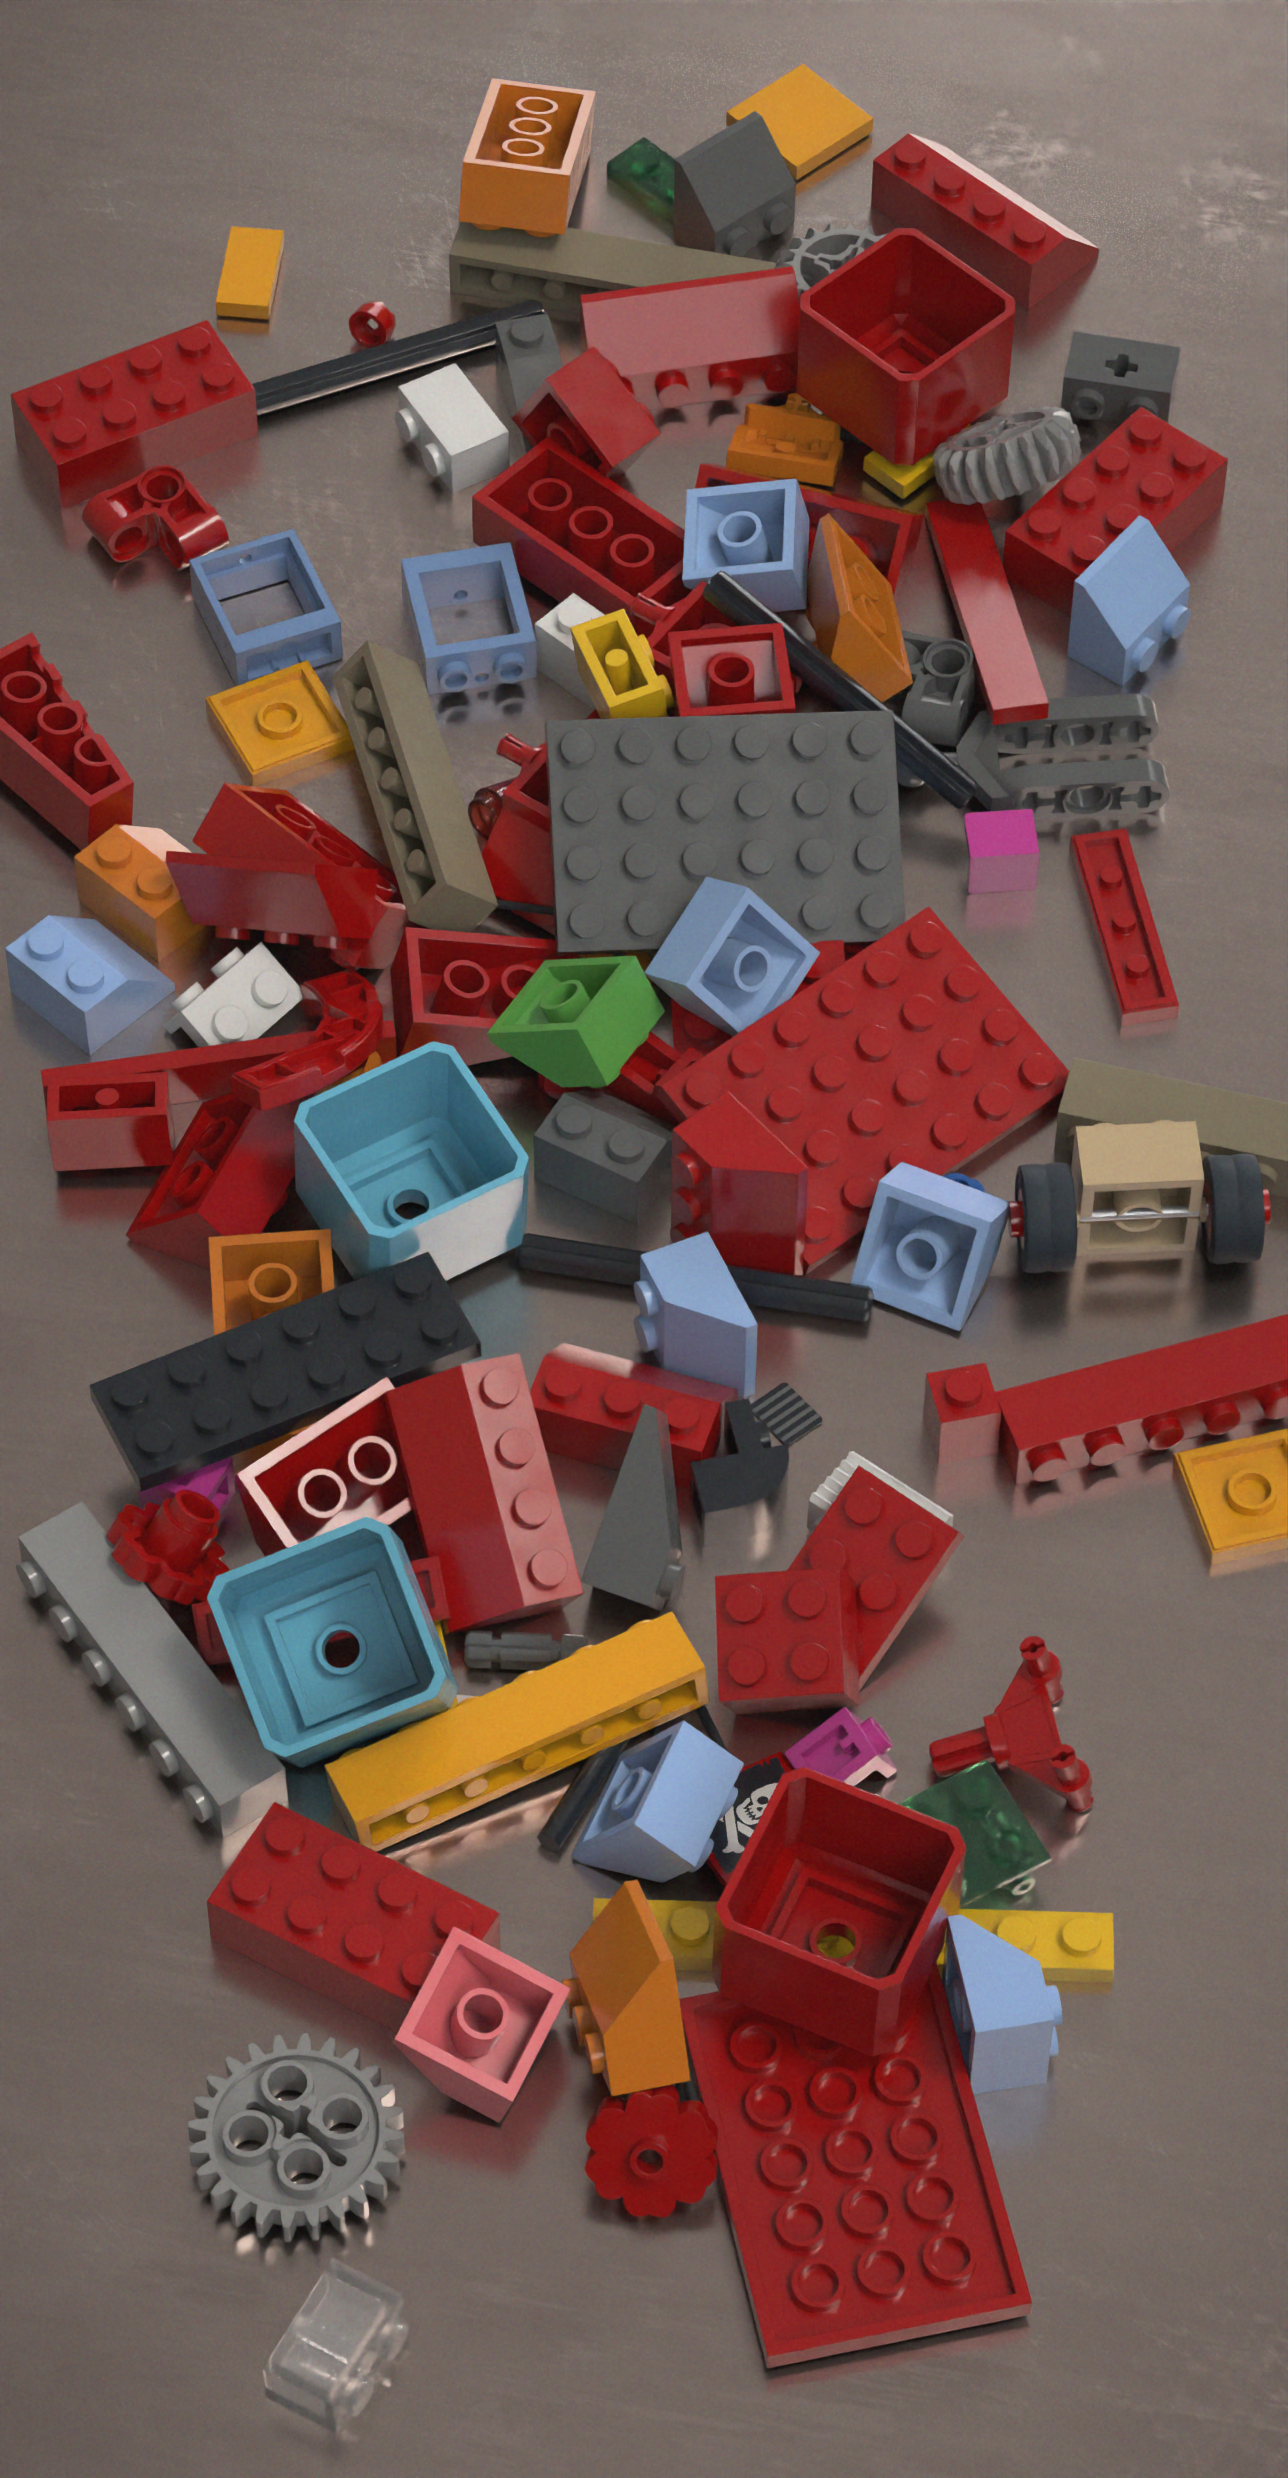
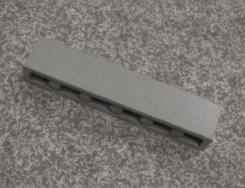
M83 1501L18 1536L22 1562L16 1565V1570L23 1586L33 1598L42 1595L51 1607L49 1615L59 1635L66 1642L72 1639L77 1642L84 1652L82 1653V1659L92 1679L100 1687L106 1683L117 1696L115 1699L116 1706L124 1722L132 1731L142 1729L151 1741L149 1749L157 1766L165 1776L169 1777L173 1774L177 1776L185 1787L183 1794L190 1810L201 1823L209 1819L224 1839L265 1815L274 1802L282 1805L288 1801L285 1767L276 1755L264 1748L257 1730L146 1584L130 1578L122 1566L112 1558L111 1552L115 1546L107 1539L105 1530Z

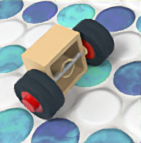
M1159 1120L1143 1124L1114 1125L1111 1123H1099L1093 1126L1076 1127L1071 1170L1067 1163L1062 1162L1018 1166L1015 1178V1201H1008L1009 1236L1016 1237L1022 1270L1028 1273L1071 1270L1074 1268L1076 1256L1195 1250L1199 1222H1201L1205 1253L1210 1263L1254 1262L1261 1258L1264 1246L1265 1225H1269L1271 1219L1268 1189H1263L1261 1172L1256 1156L1252 1154L1211 1155L1205 1157L1202 1163L1196 1121L1174 1122L1171 1120Z

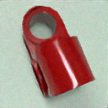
M169 465L151 467L142 474L113 489L100 492L86 504L82 512L84 525L110 557L117 562L133 560L144 551L159 545L171 565L176 570L181 571L190 566V559L204 556L213 551H220L229 546L230 540L227 529L216 509L202 498L183 472Z

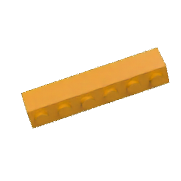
M672 1611L653 1620L640 1621L622 1634L597 1645L581 1647L573 1652L570 1657L541 1670L525 1672L507 1685L482 1696L466 1698L453 1709L426 1721L410 1723L392 1736L365 1748H354L347 1751L338 1760L324 1765L332 1800L353 1840L376 1852L592 1756L600 1750L614 1746L710 1703L705 1666Z

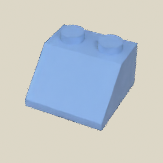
M797 479L687 489L682 576L684 586L693 590L701 581L708 583L716 573L725 571L773 612L806 609L809 516Z
M1139 515L1074 581L1067 656L1121 687L1137 671L1144 672L1151 666L1158 653V649L1170 637L1172 639L1178 638L1185 630L1191 616V610L1188 609L1190 583L1150 521Z
M706 876L644 973L680 1006L733 1037L792 998L820 952L751 889Z
M48 915L5 948L11 992L89 1056L175 991V983L96 919Z
M900 1162L878 1183L850 1284L869 1286L873 1289V1299L960 1331L964 1327L997 1257L1009 1214L1008 1201L910 1164Z
M705 1232L640 1255V1281L634 1283V1293L640 1308V1316L635 1317L633 1323L642 1349L645 1352L653 1350L664 1370L738 1389V1396L743 1398L755 1394L758 1324L709 1233Z
M684 1720L622 1752L571 1857L582 1864L661 1883L687 1871L695 1872L704 1864L713 1849L714 1841L709 1837L717 1820L721 1819L730 1810L736 1800L738 1789L734 1787V1784L744 1763Z
M961 1914L948 1916L942 1984L973 2094L1046 2083L1049 2058L1058 2056L1059 2051L1055 2025H1061L1063 2021L1062 2006L1056 1985L1046 1986L1040 1961Z

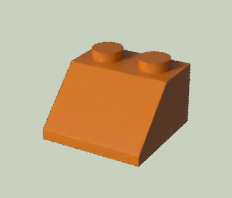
M115 824L74 856L78 899L159 963L206 926L192 923L165 863L166 851L192 852L162 829Z

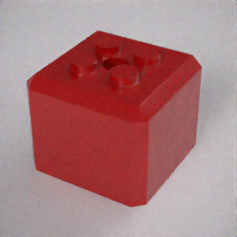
M896 228L800 295L796 393L892 464L900 467L914 465L941 443L946 442L948 437L954 436L1008 397L1015 299L916 228Z
M807 1767L783 1773L715 1906L712 1977L720 1995L871 2057L894 2050L943 1949L948 1916L958 1915L966 1845L958 1828ZM836 1935L847 1939L854 1949L847 1956L831 1958L824 1955L818 1949L817 1944L827 1936Z

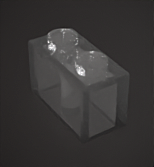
M332 2258L263 2367L266 2398L337 2434L349 2414L356 2417L366 2406L375 2384L372 2376L382 2360L392 2361L406 2340L409 2324L405 2323L403 2294Z

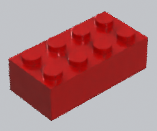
M208 320L10 394L15 439L61 510L88 501L100 492L113 489L142 474L151 467L157 465L176 467L258 435L255 388Z
M1140 407L1005 531L1003 568L1007 579L1071 618L1074 581L1139 515L1150 521L1171 553L1223 504L1228 458Z
M549 437L542 440L472 496L473 542L480 547L510 542L518 573L560 603L575 593L604 615L624 609L637 636L644 634L647 639L653 633L655 626L630 614V606L634 598H638V594L642 592L647 597L667 607L686 598L692 591V589L684 586L682 580L685 530Z
M276 1802L269 1808L207 1900L211 1940L398 2033L453 1926L501 1951L500 1912Z

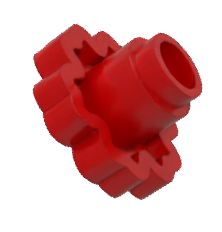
M179 1490L174 1497L167 1498L161 1506L148 1502L141 1509L135 1505L126 1504L106 1533L107 1539L115 1546L111 1552L112 1558L122 1566L130 1578L140 1582H148L150 1588L158 1596L165 1599H173L184 1605L191 1604L194 1598L202 1602L208 1601L207 1596L216 1576L230 1571L229 1567L221 1561L225 1555L224 1549L214 1541L218 1534L219 1510L208 1498L191 1490Z
M673 2085L628 2093L627 2100L615 2096L606 2097L600 2103L597 2113L590 2118L587 2124L585 2139L590 2149L586 2156L585 2173L595 2182L596 2191L602 2198L612 2200L623 2197L625 2208L631 2215L647 2216L650 2214L655 2217H668L676 2206V2200L689 2204L699 2202L704 2196L706 2187L710 2186L715 2180L718 2161L713 2151L717 2146L718 2127L709 2118L708 2111L702 2102L688 2100L680 2103V2096Z

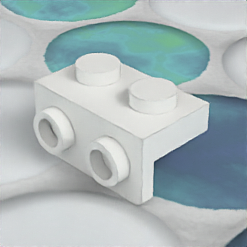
M262 942L245 955L236 947L211 968L217 979L205 990L198 982H195L171 1003L178 1013L163 1026L170 1034L182 1027L198 1047L258 1039L303 999L302 990Z

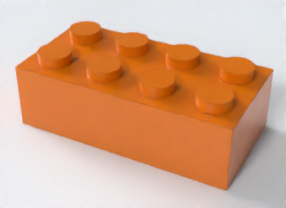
M492 78L463 160L458 221L472 223L474 227L488 231L506 227L525 230L526 233L535 237H551L555 234L565 235L591 151L596 92Z
M330 1229L209 1237L214 1336L335 1288ZM311 1425L231 1456L234 1476Z

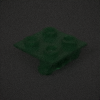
M987 1759L899 1803L902 1806L958 1828L966 1845L959 1908L1000 1887L1004 1890L1010 1889L1013 1895L1016 1896L1024 1894L1035 1884L1032 1876L1034 1870L1052 1861L1051 1855Z

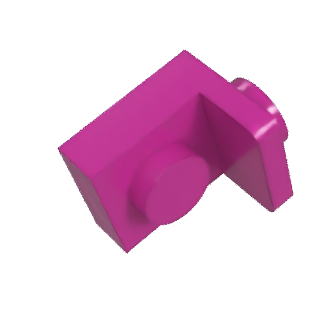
M843 1707L784 1752L795 1769L807 1767L852 1786L858 1784L875 1770L886 1778L898 1771L886 1753L894 1745L879 1723L871 1716L863 1721L846 1707Z

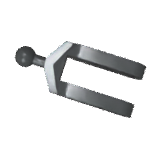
M1142 694L1047 698L1049 702L1048 718L1001 725H992L988 711H979L957 745L956 752H943L945 756L977 781L979 787L974 796L989 811L1032 809L1034 819L1143 814L1161 808L1170 797L1166 769L1160 762L1153 759L1033 764L1000 771L998 752L1037 754L1131 749L1151 743L1159 733L1156 707L1151 698ZM1075 724H1086L1082 727L1067 728ZM896 759L897 782L909 788L925 784L923 780ZM1083 786H1093L1087 789H1077Z

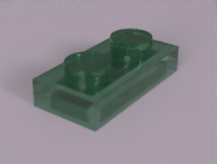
M643 137L607 162V178L674 226L675 158Z

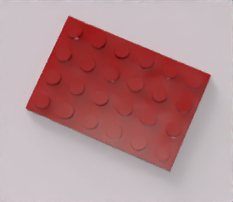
M928 906L661 1084L656 1096L678 1123L681 1124L727 1092H730L808 1167L803 1272L807 1275L864 1235L878 1183L900 1162L939 1176L956 1172L1060 1100L1064 1093L1069 1070Z
M937 1962L895 2049L874 2057L722 1996L719 1991L679 1999L685 2044L699 2101L705 2105L709 2118L714 2121L719 2131L717 2146L713 2153L717 2157V2172L767 2368L1031 2315V2296Z

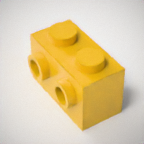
M624 609L570 627L578 673L601 719L668 717L667 709L675 706L668 681L663 674L656 675L653 669L655 662L649 643L644 634L637 636Z

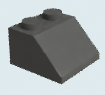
M756 111L752 112L674 159L673 236L687 248L742 257L754 246L773 235L782 233L789 225L794 223L796 183L763 117Z
M594 1088L563 1093L533 1135L534 1178L638 1225L672 1177V1129L676 1125Z

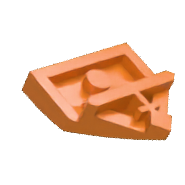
M797 393L788 394L786 405L777 407L754 403L747 404L745 406L744 424L737 426L727 449L726 466L764 476L797 479V481L833 487L843 456L844 442L840 440L841 425L827 415L817 413L811 408V403Z

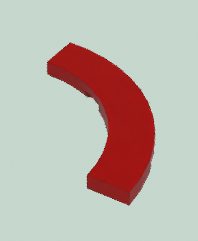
M347 969L301 984L303 1004L314 1010L322 1019L317 1029L308 1038V1045L289 1050L269 1061L234 1073V1075L230 1076L233 1096L263 1112L312 1094L336 1082L362 1064L377 1048L384 1031L382 1004L378 1000L377 990L366 978L352 969Z

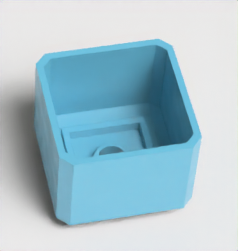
M432 1041L300 1103L294 1119L296 1192L320 1229L331 1230V1245L354 1280L429 1251L446 1281L521 1245L527 1228L529 1156L454 1046ZM414 1202L423 1205L427 1212L410 1220L400 1217L395 1212V1209L403 1203Z
M366 1516L218 1575L207 1596L264 1748L280 1759L298 1767H306L399 1730L410 1723L419 1722L449 1710L459 1690L402 1540L388 1525ZM342 1632L353 1634L360 1645V1652L356 1661L345 1668L331 1666L325 1657V1646L328 1640L335 1634Z

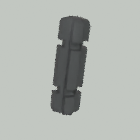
M472 1630L467 1632L465 1638L464 1659L466 1665L470 1668H491L492 1662H499L500 1669L541 1670L570 1657L579 1648L587 1646L588 1640L583 1635L562 1634L561 1640H552V1634L503 1631L501 1638L493 1637V1631Z

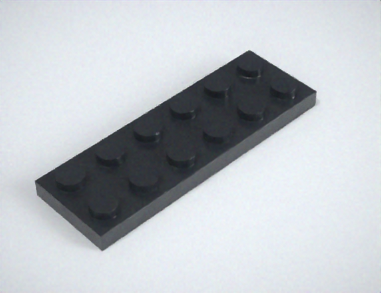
M428 1251L90 1384V1394L92 1402L140 1492H143L316 1423L385 1377H388L394 1388L481 1357V1341Z

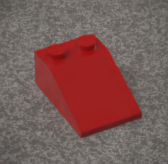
M405 927L390 968L397 1058L432 1041L454 1046L466 1065L512 1057V1055L491 1043L487 1032L545 960L578 959V956H556L555 940Z

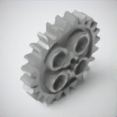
M303 2033L299 2039L297 2049L288 2050L281 2035H275L273 2052L266 2055L255 2043L248 2044L250 2062L244 2065L237 2059L228 2056L225 2058L228 2079L209 2074L206 2081L208 2094L211 2097L200 2096L194 2099L195 2116L199 2119L188 2121L189 2141L194 2143L189 2146L191 2166L200 2167L196 2171L199 2189L213 2188L211 2191L212 2208L215 2211L232 2204V2225L238 2227L251 2216L255 2217L257 2236L261 2238L267 2234L273 2223L282 2225V2234L285 2242H291L296 2227L306 2225L313 2241L319 2240L320 2222L329 2220L340 2233L346 2231L344 2212L350 2209L356 2215L364 2219L369 2216V2207L366 2194L385 2200L388 2194L387 2181L384 2177H398L400 2173L399 2158L396 2154L405 2152L404 2132L399 2131V2129L404 2127L402 2107L393 2106L396 2103L394 2085L385 2084L379 2086L381 2083L380 2066L377 2063L359 2071L361 2066L360 2050L356 2047L344 2057H337L335 2038L330 2037L324 2043L321 2050L316 2051L311 2050V2041L308 2033ZM285 2090H295L302 2093L299 2098L292 2101H282L275 2098L278 2093ZM252 2107H255V2108H258L259 2110L263 2111L264 2113H262V2112H260V2111H257V2110H248V2109H249V2108H252ZM338 2123H351L357 2126L354 2131L346 2134H337L329 2130ZM246 2140H258L264 2143L262 2147L254 2151H242L236 2148L239 2143ZM330 2161L335 2162V2163H338V2164H345V2165H344V2166H336L335 2164L331 2163ZM300 2173H312L319 2176L315 2182L299 2185L290 2180Z

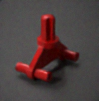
M1029 1636L1020 1644L1019 1650L1022 1652L1021 1656L1024 1659L1000 1704L995 1708L994 1713L983 1716L985 1726L933 1741L929 1745L930 1759L938 1777L943 1778L996 1762L999 1771L1011 1768L1013 1772L1024 1775L1066 1799L1067 1805L1072 1811L1084 1812L1092 1806L1094 1801L1090 1790L1092 1775L1087 1764L1080 1758H1077L1074 1748L1070 1745L1062 1744L1052 1704L1059 1702L1064 1695V1689H1062L1063 1686L1060 1683L1063 1675L1062 1666L1056 1654L1047 1650L1046 1643L1041 1637Z

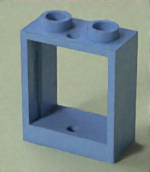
M294 529L263 536L254 541L220 551H213L204 556L189 560L192 597L236 686L308 660L312 668L343 659L341 620ZM248 554L246 557L240 559L241 556ZM288 579L305 614L235 635L219 600Z
M510 542L401 559L402 597L428 695L458 692L464 689L502 683H515L521 680L537 678V641ZM505 597L514 634L437 646L428 609Z

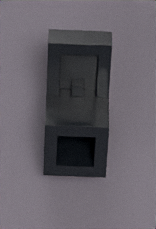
M749 1398L725 1403L724 1440L729 1455L691 1462L690 1498L704 1547L747 1539L763 1532L777 1520L787 1500L788 1444L771 1447L767 1424L765 1420L755 1421Z

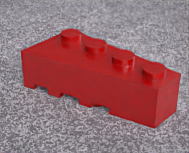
M30 632L0 649V779L82 851L115 824L132 826L134 781L101 734L94 733L87 722V712L78 700L73 701L62 686L63 677L53 663L48 664L40 653V643L34 634Z

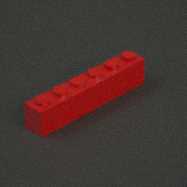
M1288 1314L996 1391L995 1394L1001 1409L998 1445L1015 1485L1033 1480L1049 1481L1059 1477L1066 1471L1092 1464L1104 1466L1114 1463L1122 1456L1148 1449L1164 1450L1176 1445L1181 1440L1207 1433L1219 1435L1248 1422L1263 1418L1279 1419L1287 1416Z

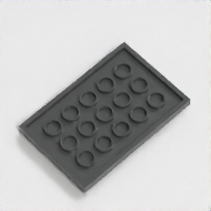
M893 710L546 721L544 728L556 956L658 952L706 876L748 887L809 943L843 940L844 946L871 945L905 922Z

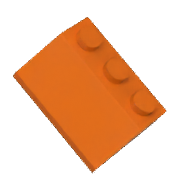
M828 513L819 519L807 574V596L810 608L805 613L815 631L817 639L812 645L878 700L884 702L913 683L892 586Z
M638 1880L626 1881L569 1953L572 1978L564 1979L561 1982L563 1985L571 1988L564 2001L568 2018L574 2019L579 2045L585 2046L591 2074H603L611 2096L691 2081L674 1959Z

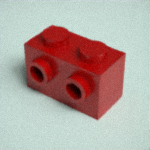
M167 1072L48 1079L46 1122L54 1171L173 1165L174 1119Z

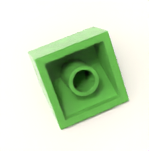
M636 956L545 960L490 1028L487 1035L491 1043L561 1087L589 1086L591 1088L608 1086L619 1076L622 1066L636 1048L646 1041L649 1031L665 1011Z

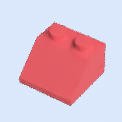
M453 1926L393 2044L440 2092L500 2123L513 2103L571 1988Z

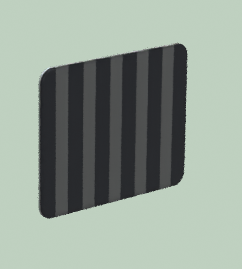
M785 1382L751 1404L753 1413L761 1421L765 1420L767 1427L784 1444L788 1445L823 1421L822 1417Z

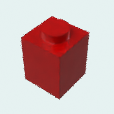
M986 1362L926 1373L923 1417L938 1465L998 1453L1001 1409Z

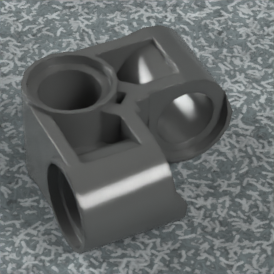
M901 629L913 683L889 699L905 702L901 719L931 744L956 748L965 735L968 715L975 699L976 687L973 653L970 647L963 641L914 634Z

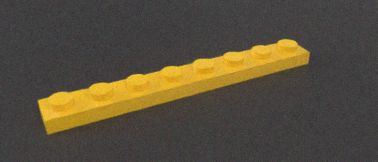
M594 1898L593 1922L611 1899ZM647 1900L673 1956L675 1970L712 1971L715 1906L718 1902ZM959 1909L958 1915H963L1040 1961L1045 1981L1113 1983V1913ZM836 1935L827 1936L817 1944L818 1949L824 1955L831 1958L847 1956L854 1949L847 1939ZM945 1944L936 1961L941 1978Z

